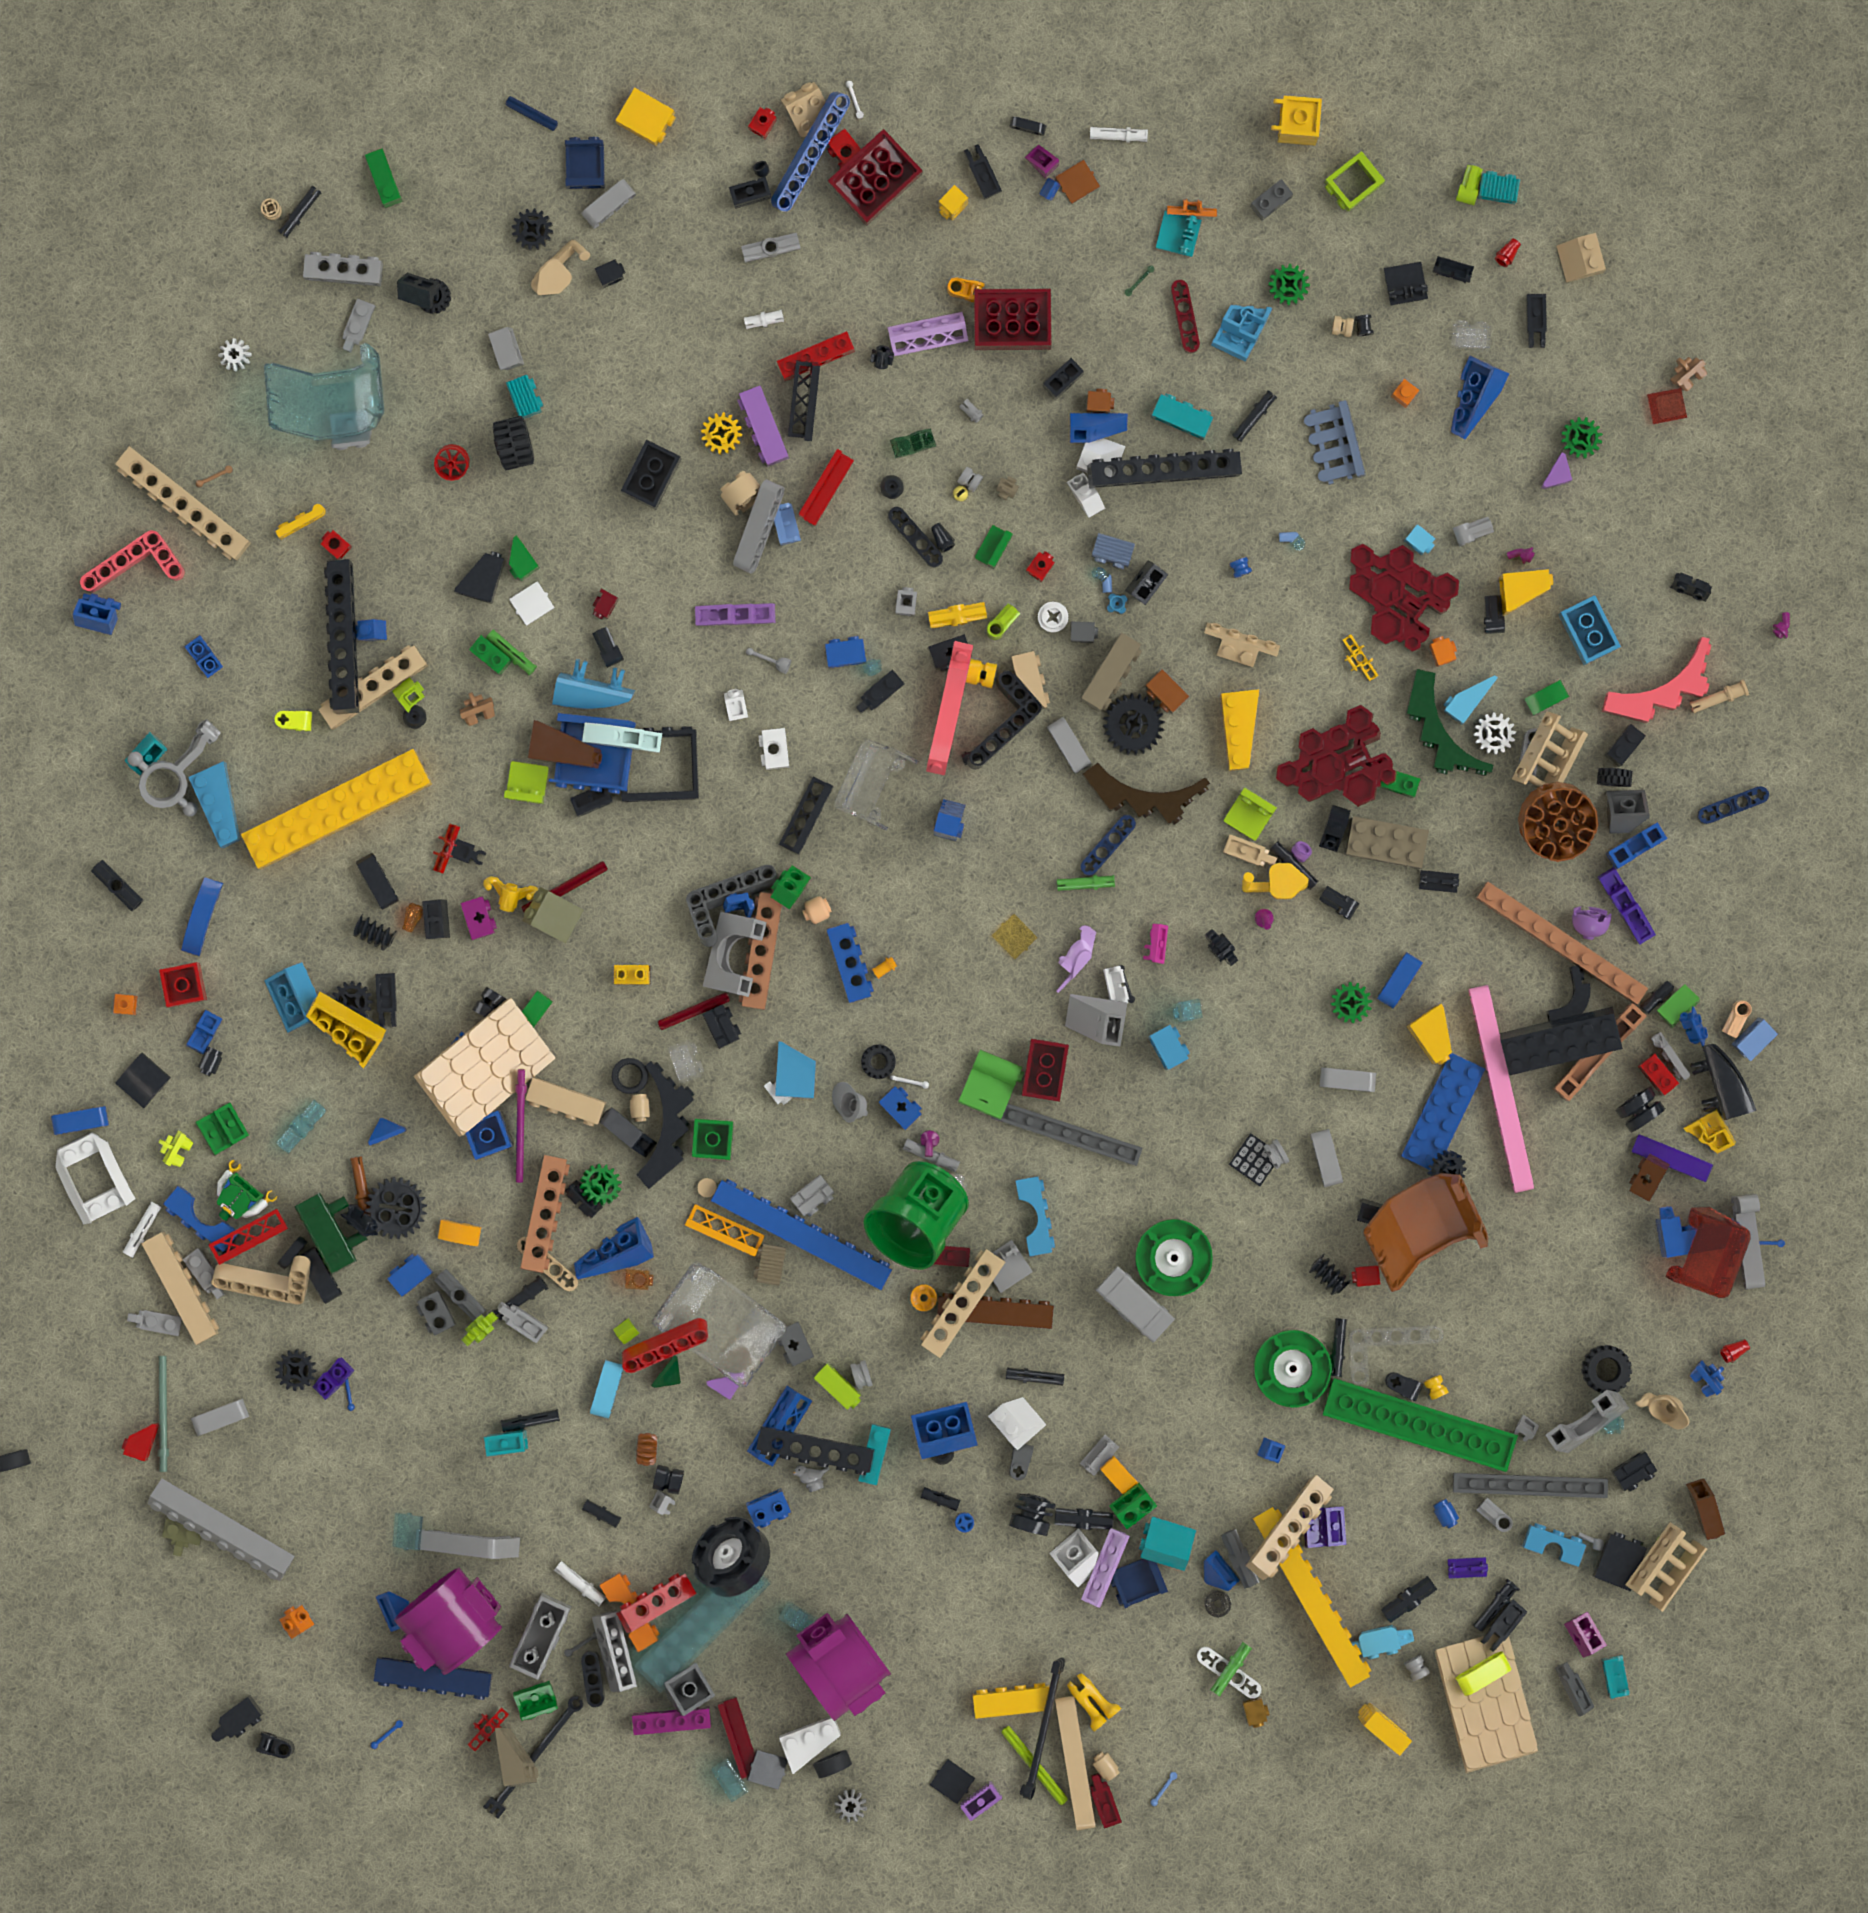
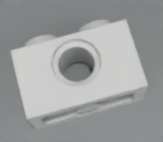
M785 728L763 730L762 735H759L760 747H764V754L761 755L762 766H766V770L789 768ZM776 744L779 746L777 754H770L768 752L770 745Z

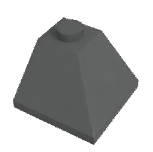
M1645 790L1606 792L1607 819L1610 834L1630 833L1649 819L1650 814Z

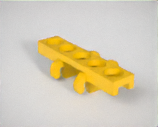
M1352 634L1344 638L1342 641L1351 653V656L1347 655L1344 661L1348 660L1352 666L1351 671H1357V668L1360 667L1369 682L1376 678L1378 674L1370 663L1373 661V658L1368 661L1361 650L1365 647L1364 644L1359 647ZM1348 638H1351L1353 641L1351 646L1346 641ZM1356 646L1357 649L1353 651L1351 648ZM1359 654L1364 657V660L1361 662L1356 659ZM1352 657H1353V658L1355 659V661L1357 662V664H1358L1357 666H1356V665L1354 664V662L1352 661V659H1351ZM1368 664L1369 668L1365 670L1364 666ZM1369 670H1372L1374 673L1372 678L1367 673Z

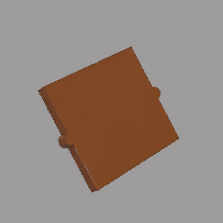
M1084 160L1055 177L1058 183H1060L1062 192H1065L1071 204L1100 187L1093 175L1094 172L1090 171Z

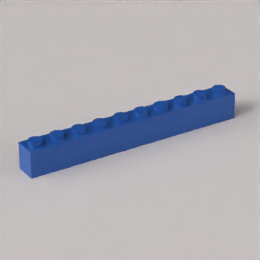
M729 1179L726 1182L721 1180L711 1199L712 1202L882 1290L892 1271L889 1268L891 1264L881 1259L879 1262L873 1260L872 1254L864 1250L862 1253L856 1251L855 1245L847 1241L845 1244L839 1242L838 1236L830 1232L828 1235L822 1233V1228L813 1223L810 1227L804 1223L805 1219L795 1214L794 1218L787 1214L788 1210L780 1206L777 1209L770 1205L771 1201L763 1197L760 1200L753 1197L754 1192L746 1188L743 1191L736 1188L737 1183Z

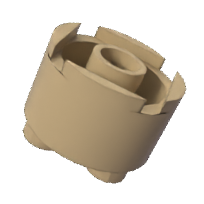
M745 471L740 472L735 477L736 480L731 484L726 483L720 489L722 491L721 498L735 515H739L737 511L745 512L754 505L761 486L751 473H746Z

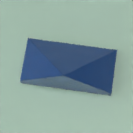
M380 1118L368 1141L369 1146L406 1132V1127Z
M1217 1550L1204 1560V1581L1206 1584L1229 1591L1240 1581Z
M390 1591L376 1596L390 1631L400 1629L394 1619L410 1604L409 1601Z

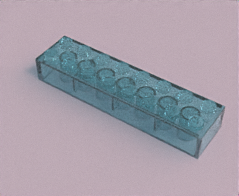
M763 1574L756 1585L748 1591L733 1597H721L708 1590L634 1664V1667L661 1693L665 1690L663 1683L686 1669L771 1584V1581Z

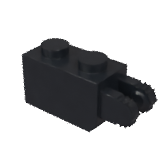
M251 1695L219 1718L221 1726L212 1733V1740L219 1742L226 1736L232 1738L234 1735L238 1738L246 1732L245 1727L249 1724L253 1727L262 1720L260 1716L264 1713Z

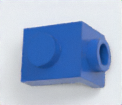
M748 892L731 894L725 898L723 904L725 913L743 909L748 918L751 917L755 909L754 902L749 898Z

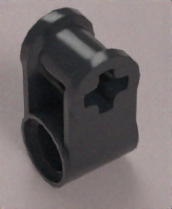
M1395 1372L1389 1373L1385 1378V1384L1388 1388L1415 1402L1424 1385ZM1397 1377L1399 1384H1394V1386H1392L1393 1383L1390 1382L1391 1379H1395Z
M261 1731L260 1743L255 1751L282 1759L293 1754L295 1746L292 1741ZM282 1744H286L289 1747L288 1754L281 1752L280 1747Z

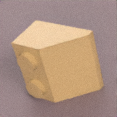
M1596 233L1577 237L1556 246L1566 283L1602 274L1606 270Z

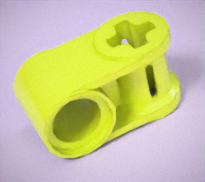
M280 711L275 715V723L282 729L311 731L312 712ZM283 715L289 719V721L285 722V725H282V722L279 721V718H282Z

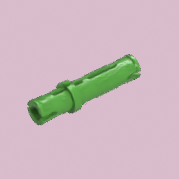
M494 629L487 635L486 639L508 656L515 666L518 665L529 676L535 671L537 666Z
M1114 875L1057 879L1058 891L1090 888L1098 890V888L1115 887Z
M1242 1642L1235 1654L1230 1656L1229 1659L1231 1660L1210 1689L1212 1692L1221 1696L1239 1667L1244 1665L1243 1661L1252 1650L1250 1646Z

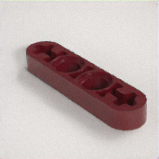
M1176 280L1171 286V293L1182 347L1185 352L1193 354L1198 351L1200 341L1189 287L1184 280ZM1177 284L1185 287L1182 294L1183 297L1187 295V298L1176 300V297H1180L1179 292L1174 290V288H1177ZM1185 302L1188 304L1189 310L1187 312H1180L1178 305ZM1184 321L1192 323L1193 328L1190 331H1185L1182 328ZM1195 333V336H1191L1192 342L1197 344L1194 346V349L1186 347L1189 339L1188 336L1184 338L1183 335Z

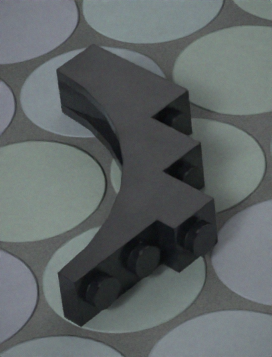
M652 1061L645 1065V1067L654 1078L660 1092L663 1106V1125L654 1153L647 1164L636 1174L648 1189L653 1187L684 1160L683 1155L685 1153L678 1145L674 1147L672 1144L690 1130L687 1127L689 1122L683 1115L679 1117L678 1114L694 1101L693 1096L695 1095L688 1086L684 1088L681 1085L678 1089H675L676 1083L670 1076L666 1078L662 1074L664 1069L658 1062L653 1063Z

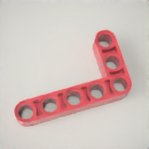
M150 530L83 575L80 585L87 592H96L150 554L154 556L165 574L174 581L181 580L184 577L185 570L163 537L158 532ZM156 535L158 541L156 544L151 545L149 538ZM141 546V554L135 556L133 554L134 548ZM163 551H168L169 553L166 560H160V554ZM120 557L126 558L124 566H118L117 564ZM173 567H179V574L176 576H171L170 571ZM104 568H110V575L107 577H102V570ZM93 578L94 586L87 588L86 581Z

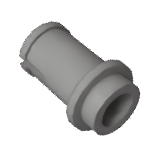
M966 399L959 408L971 418V422L977 423L984 416L982 410H978L969 399Z

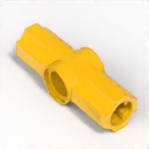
M985 602L971 605H954L947 607L948 609L928 612L931 628L949 625L958 626V624L965 625L968 622L987 619Z

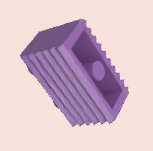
M989 1781V1784L980 1788L979 1791L976 1790V1793L970 1795V1798L967 1797V1800L961 1802V1809L969 1820L972 1821L1001 1800L1002 1795L994 1784Z

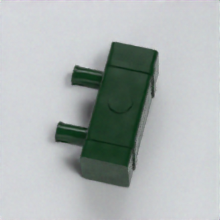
M318 1193L294 1207L323 1258L322 1261L327 1266L331 1275L357 1262L352 1252L353 1247L368 1239L358 1232L347 1238L341 1232L334 1219V1214L349 1206L344 1196L328 1204L323 1199L321 1193Z

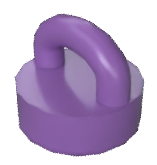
M1302 841L1296 842L1291 849V852L1294 854L1293 856L1299 862H1305L1312 854L1310 846Z

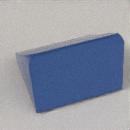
M1048 178L1039 194L1050 201L1053 200L1060 187V183Z
M1264 1437L1257 1455L1279 1464L1285 1445Z

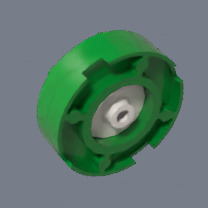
M1168 1219L1157 1222L1149 1227L1138 1241L1135 1251V1264L1138 1274L1149 1288L1159 1294L1173 1297L1190 1294L1202 1286L1212 1269L1213 1255L1208 1238L1198 1227L1187 1221ZM1173 1254L1177 1256L1175 1261L1171 1260Z
M1291 1329L1272 1334L1260 1345L1254 1358L1253 1373L1257 1386L1269 1400L1281 1406L1297 1408L1313 1403L1325 1392L1330 1381L1332 1364L1328 1351L1317 1338L1307 1332ZM1292 1365L1295 1366V1370L1293 1372L1289 1370L1290 1366Z

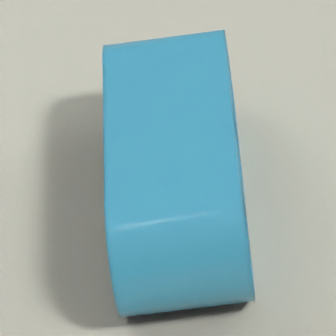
M605 1360L590 1414L609 1419L622 1376L621 1373L623 1372L621 1364Z

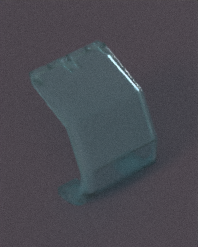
M364 343L360 345L361 362L363 364L352 369L314 374L276 363L265 364L264 375L266 378L268 425L274 430L315 441L358 436L375 429L384 414L379 354L369 344Z

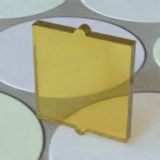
M1015 914L1005 923H1001V927L992 935L1014 959L1024 950L1027 951L1028 947L1038 938Z

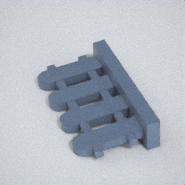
M1346 400L1338 402L1340 407L1335 408L1333 404L1329 405L1330 409L1316 413L1315 409L1310 410L1311 414L1304 418V423L1309 427L1314 426L1316 433L1309 436V442L1312 445L1319 444L1320 451L1314 454L1313 459L1316 463H1324L1325 470L1319 472L1318 478L1322 482L1328 481L1329 485L1334 484L1333 480L1347 476L1348 480L1353 479V474H1357L1358 478L1366 476ZM1343 418L1344 425L1340 426L1338 419ZM1330 421L1334 422L1335 428L1324 431L1320 430L1319 424ZM1344 437L1348 438L1349 444L1344 445ZM1338 439V447L1325 450L1324 443ZM1352 455L1353 462L1349 463L1347 456ZM1343 458L1344 465L1330 468L1328 461Z

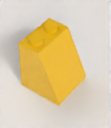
M1549 569L1502 574L1499 577L1502 616L1510 614L1551 589L1553 575L1549 574Z
M1438 1004L1406 1027L1431 1063L1441 1065L1450 1059L1448 1055L1452 1053L1444 1007L1442 1004Z

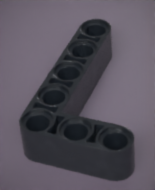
M1003 671L996 680V686L1018 710L970 753L967 758V764L971 769L977 770L985 765L1041 712V703L1010 671ZM1007 677L1010 680V684L1004 685L1001 678ZM1020 691L1023 694V699H1017L1014 692ZM1033 705L1036 708V713H1030L1027 706ZM1020 718L1023 724L1018 726L1014 723L1013 719ZM1000 731H1007L1009 737L1002 738L1000 736ZM986 743H992L995 746V750L989 751L986 748ZM972 756H979L981 763H974Z

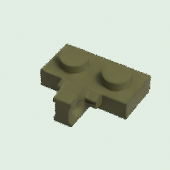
M166 1518L162 1537L172 1539L171 1544L175 1545L173 1555L181 1557L184 1547L188 1548L189 1544L200 1546L202 1540L200 1534L189 1531L181 1523Z

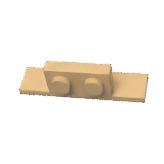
M1207 622L1204 631L1205 634L1222 639L1217 656L1247 666H1254L1259 651L1276 657L1279 652L1280 645L1273 641H1264L1258 639L1255 635L1242 634L1236 629H1227L1218 623Z

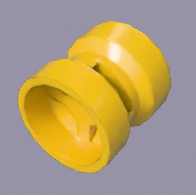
M1441 1375L1423 1382L1426 1388H1430L1429 1396L1431 1400L1449 1393L1447 1387L1441 1384L1443 1382Z

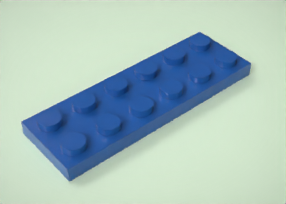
M1453 1053L1449 1054L1450 1059L1445 1062L1401 1154V1157L1430 1171L1431 1168L1428 1166L1433 1165L1432 1158L1437 1159V1153L1443 1154L1444 1150L1447 1151L1485 1071V1068Z

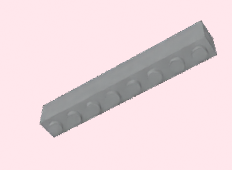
M164 1479L160 1480L149 1497L147 1504L153 1510L164 1513L170 1520L177 1521L187 1530L200 1534L204 1540L212 1541L221 1550L229 1551L235 1558L246 1561L252 1568L265 1572L273 1580L281 1581L292 1564L294 1555Z

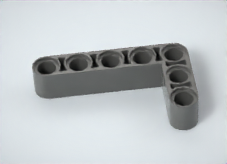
M760 866L691 891L687 895L686 902L697 934L704 946L711 947L718 940L708 910L722 906L725 898L731 894L748 892L750 896L772 888L778 879L773 866ZM772 874L770 878H764L766 875ZM749 881H754L753 884H751V885H746L747 882H749ZM736 887L734 891H728L730 888ZM713 894H718L717 897H715V898H710L711 895H713ZM695 900H700L698 904H692ZM700 917H706L703 921H698ZM712 933L711 936L704 937L705 934Z

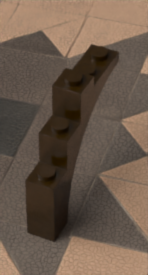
M1096 763L1082 774L1109 811L1113 809L1115 812L1124 806L1123 801H1126L1138 818L1142 816L1146 818L1154 812L1152 808L1155 807L1168 825L1170 823L1175 825L1183 819L1181 815L1184 814V811L1180 806L1183 805L1184 808L1194 801L1192 797L1197 793L1199 796L1209 790L1207 786L1210 784L1205 777L1194 785L1177 791L1164 793L1147 792L1134 789L1119 782L1108 774L1099 763Z

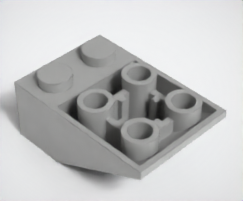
M1070 994L1065 1026L1101 1044L1120 1047L1127 1002Z

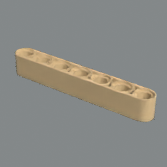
M1074 1696L1056 1698L1055 1703L1076 1830L1096 1828Z

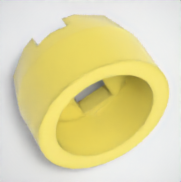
M957 486L954 489L953 497L955 500L961 502L967 499L968 490L966 487ZM962 489H964L965 492L962 493L959 497H957L956 494H958Z

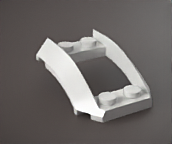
M91 1132L57 1149L56 1170L83 1224L92 1223L93 1220L124 1205L127 1206L135 1199L116 1162L108 1141L106 1142ZM99 1151L116 1187L83 1203L66 1167Z

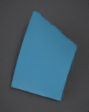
M1230 305L1211 346L1246 362L1270 316L1272 308L1260 309L1254 308V306Z
M780 1041L778 1042L775 1096L814 1099L816 1061Z

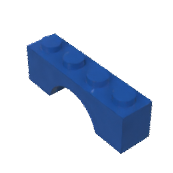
M177 1186L164 1202V1205L167 1207L165 1210L172 1216L178 1215L182 1219L180 1222L187 1228L193 1227L197 1231L195 1234L202 1240L208 1239L212 1243L235 1231L226 1222L215 1226H209L200 1222L194 1213L195 1197L181 1186ZM239 1234L234 1235L232 1243L239 1236ZM224 1243L214 1246L217 1252H225L228 1249V1245Z

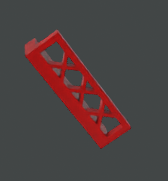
M836 450L798 514L800 518L813 526L817 525L854 462L853 459L844 455L841 450Z
M276 1208L208 1245L220 1265L287 1230L288 1226ZM276 1214L280 1223L273 1227L266 1225L268 1217ZM255 1224L263 1227L262 1232L256 1236L249 1234L251 1226ZM234 1235H245V1240L241 1244L232 1243ZM219 1243L227 1244V1251L218 1255L214 1246Z

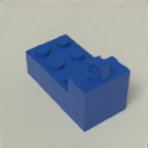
M1671 1206L1659 1208L1660 1218L1655 1220L1662 1257L1669 1258L1743 1245L1740 1223L1734 1221V1219L1719 1220L1720 1224L1704 1222L1700 1223L1701 1227L1697 1228L1695 1225L1681 1226L1680 1216L1674 1215Z

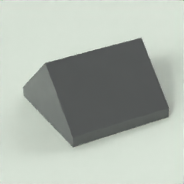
M697 1663L692 1664L663 1683L668 1700L682 1716L715 1697Z

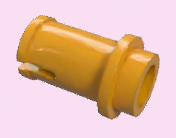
M886 957L884 962L872 969L878 979L892 969L894 971L895 967H897L892 957Z

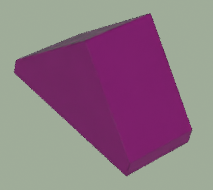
M1039 144L1025 156L1028 162L1045 179L1059 166V159Z

